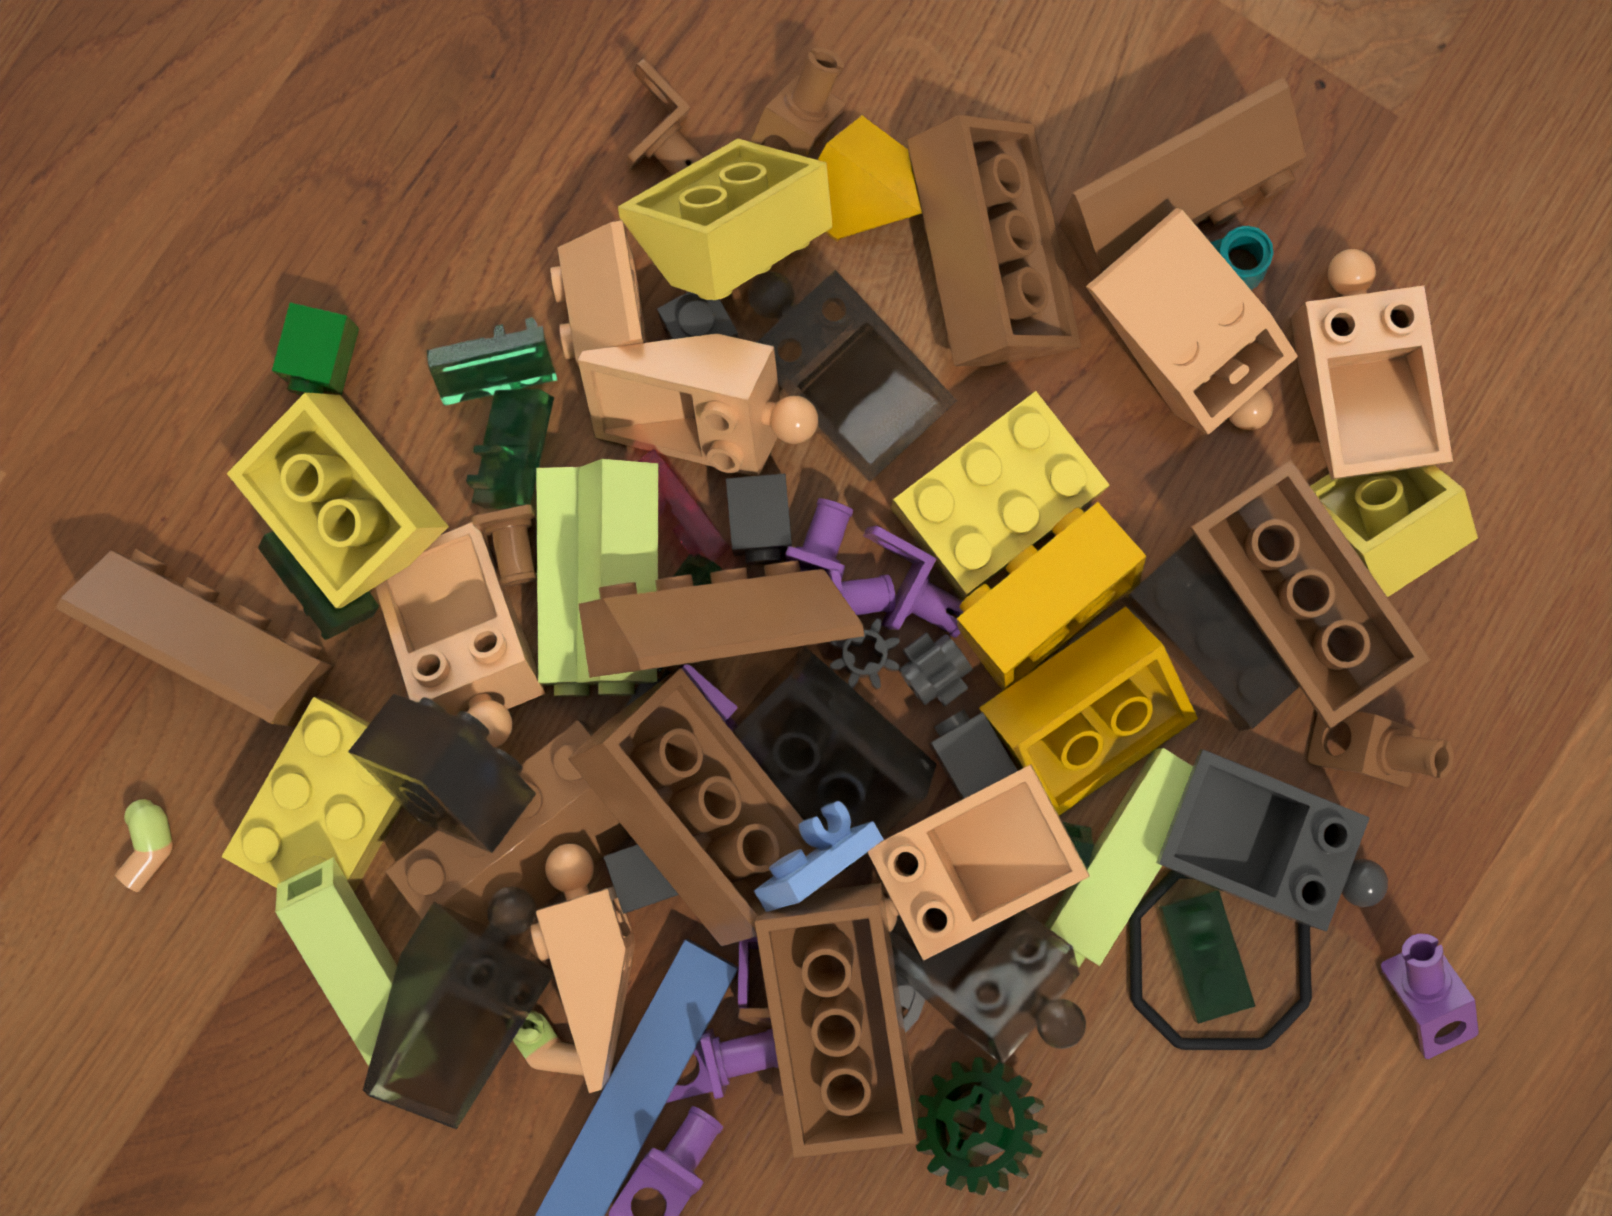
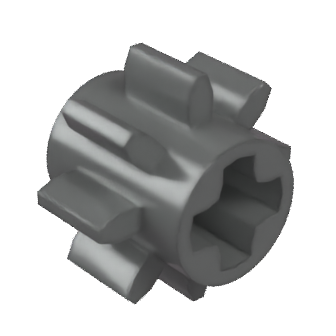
M878 618L873 622L870 630H864L863 637L850 638L846 641H830L833 647L842 650V658L833 661L829 668L831 671H838L845 667L851 674L848 680V688L851 690L856 686L859 678H869L875 690L880 689L881 680L877 673L882 668L897 672L900 667L895 661L887 659L888 650L895 648L900 640L899 638H890L884 641L878 634L881 628V620ZM868 639L875 643L873 653L881 657L880 663L869 662L864 670L857 669L853 666L855 656L847 650L850 645L860 647L864 640Z
M924 633L903 649V653L909 659V662L899 668L898 671L923 705L928 704L937 697L945 707L969 689L961 678L973 669L964 654L947 634L933 642L930 636Z

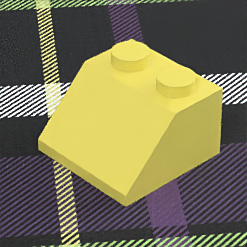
M1435 465L1331 480L1330 474L1310 486L1387 597L1478 539L1465 489Z

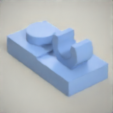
M840 801L820 808L828 822V831L823 828L817 816L799 823V831L802 838L810 846L816 847V849L807 856H805L802 849L796 850L769 867L773 877L754 890L765 911L768 912L800 903L884 839L875 823L871 821L850 828L851 819L849 812Z

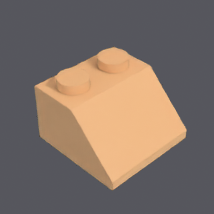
M623 220L610 222L557 247L560 266L551 267L550 271L556 302L566 301L570 323L560 324L565 358H576V363L579 367L578 358L582 351L648 343L633 251Z

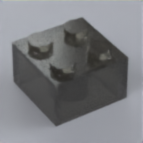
M393 694L348 751L419 823L490 853L495 851L536 795L531 787L519 776L523 771L521 764L505 751L493 747L486 740L490 732L482 722L464 711H459L456 716L449 714L437 703L425 697L416 702Z

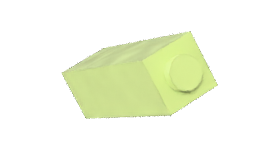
M600 459L579 467L577 683L598 684V695H635L636 684L657 682V668L589 678L578 604L600 599L599 587L636 582L637 594L657 591L655 580H658V463Z
M579 467L536 468L538 683L544 686H554V696L557 697L590 696V685L598 684L577 683Z
M1158 748L1152 751L1083 862L1090 877L1066 889L1043 926L1042 930L1054 937L1049 949L1077 967L1081 966L1085 958L1098 966L1101 965L1162 865L1156 862L1193 766L1165 748Z
M334 857L277 884L275 909L277 916L380 1086L398 1077L408 1078L423 1070L429 1062L435 1060L434 1028Z

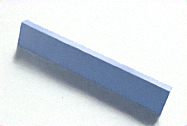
M688 938L685 939L535 1216L606 1215L699 1044L702 1034L706 1031L738 972V966Z

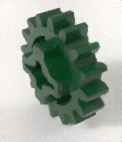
M975 1057L972 1064V1072L966 1065L955 1061L951 1063L953 1075L951 1080L936 1074L931 1078L938 1090L934 1098L928 1095H920L918 1099L924 1107L928 1108L927 1117L918 1118V1128L927 1132V1138L921 1140L916 1145L917 1152L935 1156L930 1161L927 1169L930 1173L940 1177L947 1174L946 1185L961 1191L967 1184L970 1193L985 1196L989 1182L993 1189L1005 1192L1009 1190L1007 1177L1009 1173L1024 1179L1029 1176L1028 1170L1022 1162L1026 1155L1035 1158H1041L1043 1152L1032 1144L1033 1135L1047 1133L1048 1126L1033 1120V1114L1039 1112L1044 1107L1043 1101L1034 1096L1025 1097L1032 1086L1030 1080L1021 1075L1012 1078L1013 1068L1000 1061L992 1069L989 1061L981 1057ZM972 1089L969 1096L957 1100L961 1095ZM1011 1106L1014 1113L1015 1127H1013L1008 1113ZM977 1118L987 1123L983 1134L973 1129ZM946 1127L951 1139L949 1145L946 1137ZM1005 1150L998 1159L987 1164L990 1156Z

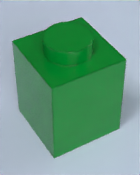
M290 302L272 371L285 382H288L287 390L294 394L302 396L305 392L323 394L324 391L342 395L359 327L347 315Z

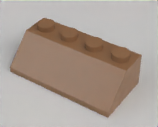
M1282 77L1072 193L1059 225L1092 281L1176 208L1182 209L1196 226L1210 219L1214 226H1218L1232 219L1246 208L1242 201L1260 191L1265 198H1269L1296 181L1293 173L1306 158V153L1290 87L1286 80Z
M957 115L907 139L912 161V171L917 184L924 218V231L928 237L936 275L935 284L941 299L947 328V341L952 352L954 366H996L1080 348L1081 343L1034 124Z
M1292 460L1190 527L1192 533L1328 729L1334 727L1431 661L1428 654Z
M136 548L131 557L110 550L60 598L55 609L270 724L296 727L312 698L317 697L334 666L318 657L323 649L322 646L293 631L290 632L286 640L266 630L271 619L242 604H238L235 612L215 603L219 595L218 591L189 576L186 577L182 585L163 575L168 566L167 564Z
M799 561L765 565V577L748 579L746 568L710 573L712 584L693 586L692 575L655 580L657 591L637 594L636 582L599 587L600 599L578 604L589 678L863 637V624L824 569L801 572Z
M682 668L673 671L609 719L568 758L575 769L721 946L757 937L754 923L755 917L767 912L754 890L773 877L769 867L796 850L802 849L805 856H807L816 849V847L806 843L800 834L799 823L804 820Z
M577 720L385 871L419 917L468 964L561 892L551 885L545 872L547 858L555 848L563 844L579 845L589 852L595 865L604 856L611 853L631 837L568 760L594 734L586 722Z
M882 882L821 890L809 895L800 903L775 909L755 917L754 923L793 1157L801 1158L916 1144L918 1110Z

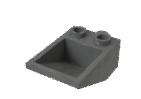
M1204 749L1199 750L1158 856L1157 864L1260 908L1326 932L1341 893L1349 903L1355 906L1370 907L1379 903L1388 890L1387 875L1379 864L1368 859L1354 860L1370 817ZM1306 884V887H1305L1304 892H1303V894H1302V889H1303L1304 885Z

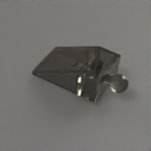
M836 270L797 305L794 303V287L785 275L774 271L758 275L749 286L748 301L751 308L759 316L768 319L777 318L779 320L756 343L774 346L780 396L782 398L801 396L809 400L814 405L818 414L816 432L869 483L958 401ZM830 302H835L845 312V315L838 321H830L824 317L822 310ZM787 342H793L800 347L802 353L796 361L787 362L781 359L778 350Z
M918 863L910 870L908 875L914 874L917 871ZM938 908L928 909L926 914L934 929H944L947 925L946 914ZM1023 910L924 961L901 916H897L896 924L890 932L896 972L955 1028L1002 1065L1036 1025L1041 1039L1053 1048L1067 1049L1081 1041L1086 1031V1018L1082 1009L1070 1000L1059 999L1080 975L1073 946ZM1000 994L998 1000L992 1003L995 1000V998Z
M515 886L498 890L491 897L487 906V917L490 922L488 926L435 901L433 902L399 958L363 1086V1091L369 1097L451 1128L457 1129L554 975L551 968L517 940L510 938V936L525 932L534 922L536 905L534 899L526 890Z

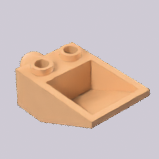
M1176 208L1086 287L1174 415L1208 435L1227 418H1229L1233 425L1242 430L1259 429L1269 421L1273 413L1272 398L1263 387L1293 362L1298 355L1267 308L1182 209Z
M1347 249L1338 253L1331 260L1328 267L1329 283L1343 297L1305 302L1291 316L1296 354L1298 355L1299 373L1331 480L1451 463L1453 458L1424 285L1367 293V290L1375 280L1376 268L1372 258L1364 251L1358 249ZM1391 314H1396L1397 326L1392 323ZM1346 321L1349 329L1339 336L1333 332L1331 323Z
M709 334L582 351L578 358L595 438L712 466L725 473L737 472L749 476H759L777 437L789 444H799L811 438L818 426L817 411L809 400L801 396H787L780 400L774 346L722 334Z
M473 522L440 535L410 566L382 582L375 589L412 708L430 733L437 739L464 728L465 735L472 744L479 748L492 749L502 745L511 734L512 718L507 709L546 693L543 685L538 683V670L505 586L500 585V573L483 533L473 526Z
M1032 764L881 841L868 851L888 891V894L884 893L889 931L893 930L897 916L900 915L923 961L1090 877ZM910 852L917 858L918 869L914 874L908 875L905 873L898 859L900 853ZM938 908L946 914L947 925L944 929H934L926 914L928 909Z
M563 844L555 848L548 856L545 872L551 885L564 892L566 901L537 910L536 914L539 922L531 925V934L539 959L543 961L550 958L588 1092L592 1093L601 1090L613 1073L636 941L628 914H623L614 886L592 893L589 892L587 884L592 879L594 873V863L589 852L576 844Z

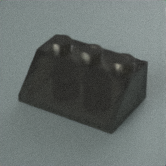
M1194 534L1120 599L1164 645L1167 653L1238 731L1254 729L1299 687Z
M806 646L765 684L730 728L803 820H807L817 816L826 831H828V822L820 808L840 801L849 812L851 819L850 828L873 821L883 837L927 797L937 765Z

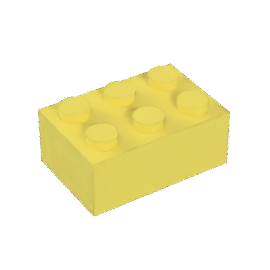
M1035 391L894 498L891 510L921 549L937 558L934 563L935 567L959 598L964 600L974 590L1005 569L1020 552L1031 545L1035 546L1052 533L1053 527L1066 514L1076 507L1083 509L1099 497L1110 485L1037 391Z
M313 697L222 857L276 888L277 884L334 857L349 885L355 892L431 757L327 699Z

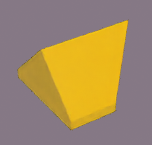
M861 115L827 142L818 160L827 163L833 227L824 233L836 242L841 238L922 213L908 149Z

